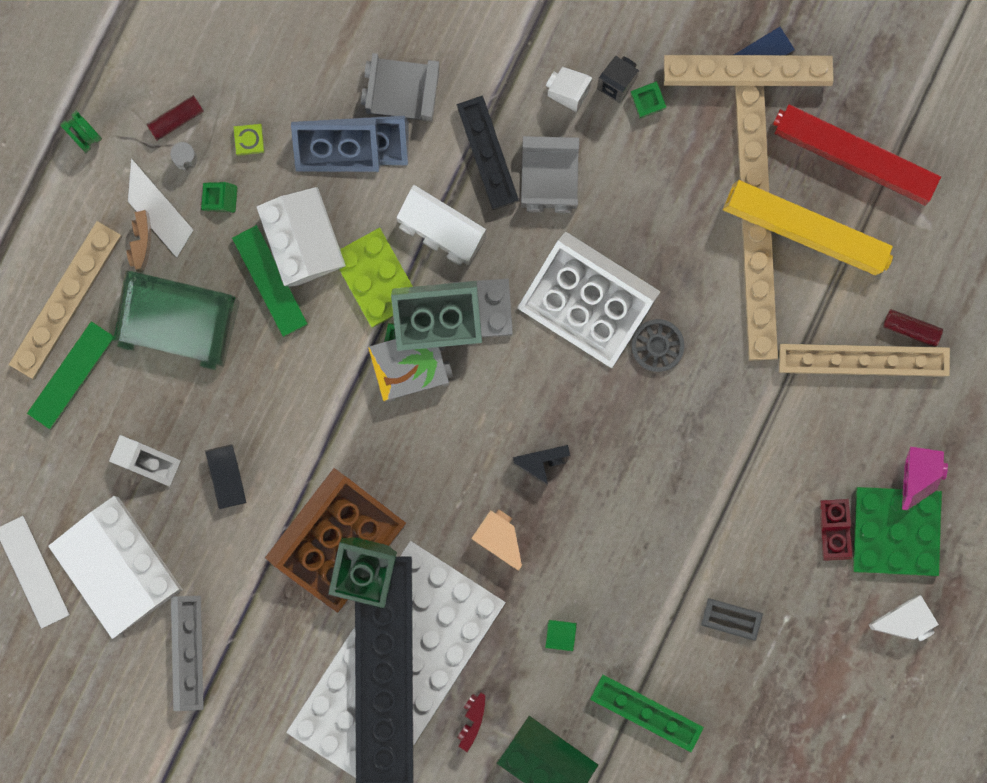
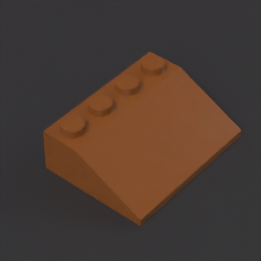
M333 468L265 559L338 613L348 599L329 595V589L341 538L356 537L389 546L406 522L337 469Z

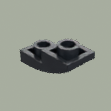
M230 444L205 450L219 510L247 503L233 445Z

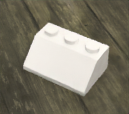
M415 185L412 186L397 216V222L401 224L399 228L411 236H414L416 233L425 238L423 241L425 245L435 251L441 248L448 253L447 258L460 266L462 263L469 266L486 239L485 228Z
M318 187L280 196L257 206L284 286H299L346 266Z

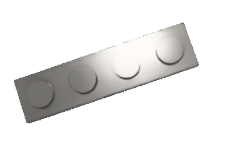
M201 596L171 597L173 711L203 710Z

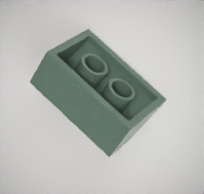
M477 281L392 289L391 298L397 351L482 343Z

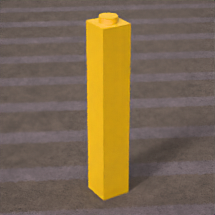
M741 180L732 184L723 207V211L875 276L884 270L887 271L893 259V255L890 254L892 245Z

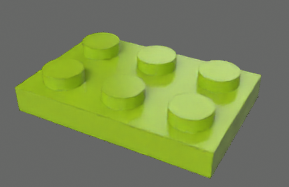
M379 227L340 249L346 266L339 270L371 328L393 317L392 289L413 287Z

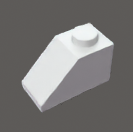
M562 67L559 73H552L546 84L549 87L548 97L577 113L590 91L592 77Z
M121 435L109 462L169 487L181 461Z
M917 595L868 625L871 630L907 639L918 638L919 641H922L935 633L933 628L939 624L922 596Z

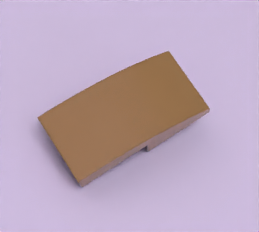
M146 210L134 212L136 220H132L133 232L135 237L140 236V240L129 242L131 249L127 250L130 267L135 266V270L138 272L145 270L151 247V223L149 213Z

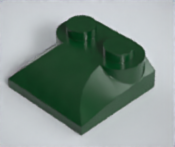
M356 537L341 538L329 595L384 608L396 563L397 552L385 544Z

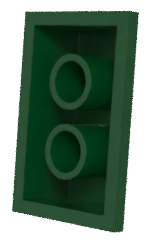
M530 715L496 762V764L523 783H588L599 764Z

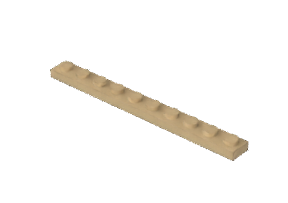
M735 86L739 178L745 183L769 192L764 86ZM742 219L749 361L777 360L772 234L770 230Z

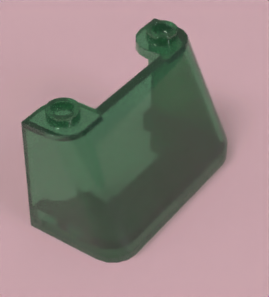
M126 271L113 341L118 342V348L134 351L135 346L147 347L193 358L200 361L199 367L216 370L217 366L224 367L240 302L235 296L133 271Z

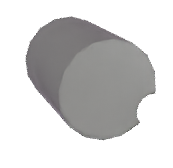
M180 142L171 149V159L177 168L187 171L188 167H195L198 158L191 145Z

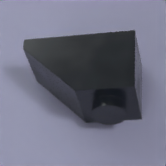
M615 56L599 76L597 89L618 103H621L638 77L639 70L636 68L637 64L625 56L622 59Z

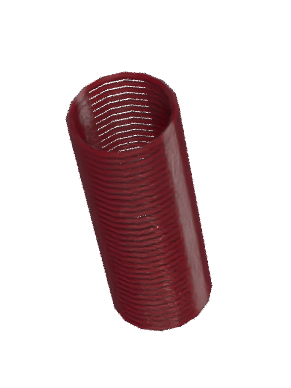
M192 95L189 99L187 98L174 108L172 107L171 110L169 109L168 112L166 111L146 125L156 141H159V139L161 140L181 125L183 126L184 123L186 124L187 121L189 122L190 119L192 120L202 112L204 113V110L195 96Z
M894 309L889 310L883 328L890 329L893 332L895 331L933 347L938 346L943 334V328L902 312L900 313Z

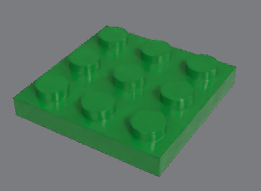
M856 487L853 572L939 576L942 491H935L910 509L903 510V489Z

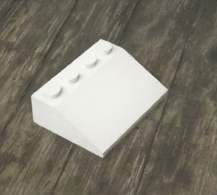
M565 232L555 244L517 308L612 368L660 294V291Z
M113 496L94 509L48 546L112 639L183 590L125 505L116 496Z

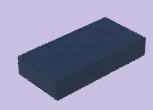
M780 26L733 55L788 56L795 49Z

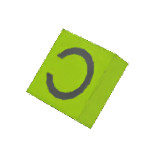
M262 124L233 126L237 156L265 153Z

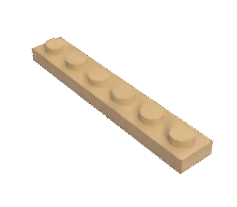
M664 55V85L832 86L833 56Z
M96 221L10 361V366L35 380L121 240L122 236Z
M780 344L779 373L950 376V348Z

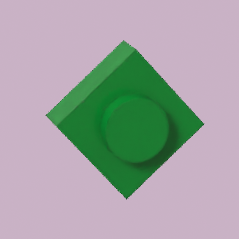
M657 81L630 91L640 119L667 108Z

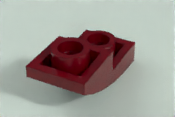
M849 499L820 500L823 561L851 560L853 556L850 535Z
M482 692L478 696L472 694L463 707L468 710L465 717L474 722L472 726L466 724L457 736L461 740L458 747L467 753L479 732L484 715L486 695Z

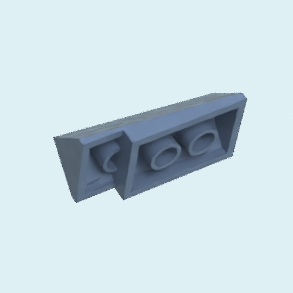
M405 116L291 122L296 171L379 172L380 165H408L409 122Z

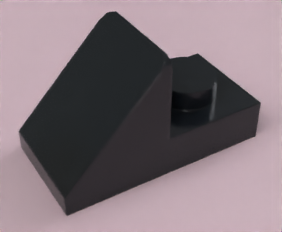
M568 445L513 457V464L548 486L544 463H549V467L566 464L565 458H569L571 455Z

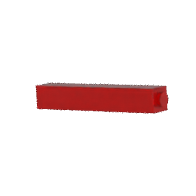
M788 104L785 111L779 110L773 122V125L777 126L775 135L924 206L930 202L942 177Z

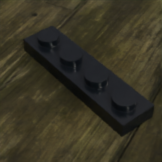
M483 95L456 104L492 211L519 202Z

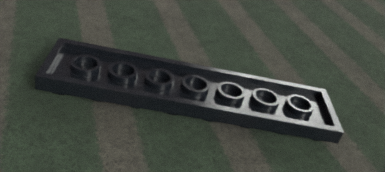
M396 556V563L384 608L355 601L356 783H414L412 556Z

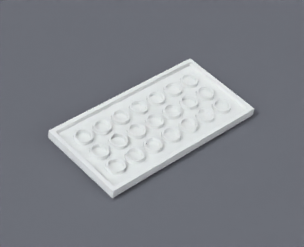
M410 541L401 556H412L414 746L506 602ZM354 627L286 733L356 778Z

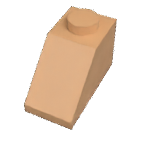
M499 509L496 513L490 510L471 539L519 571L522 564L515 528L510 524L512 518Z

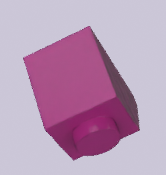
M910 447L904 465L903 510L910 509L935 492L941 479H946L948 463H944V451Z

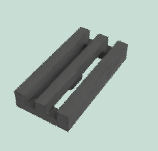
M707 599L701 626L756 641L763 613L714 599ZM712 606L756 617L755 623L711 611ZM709 617L753 628L752 634L708 622Z

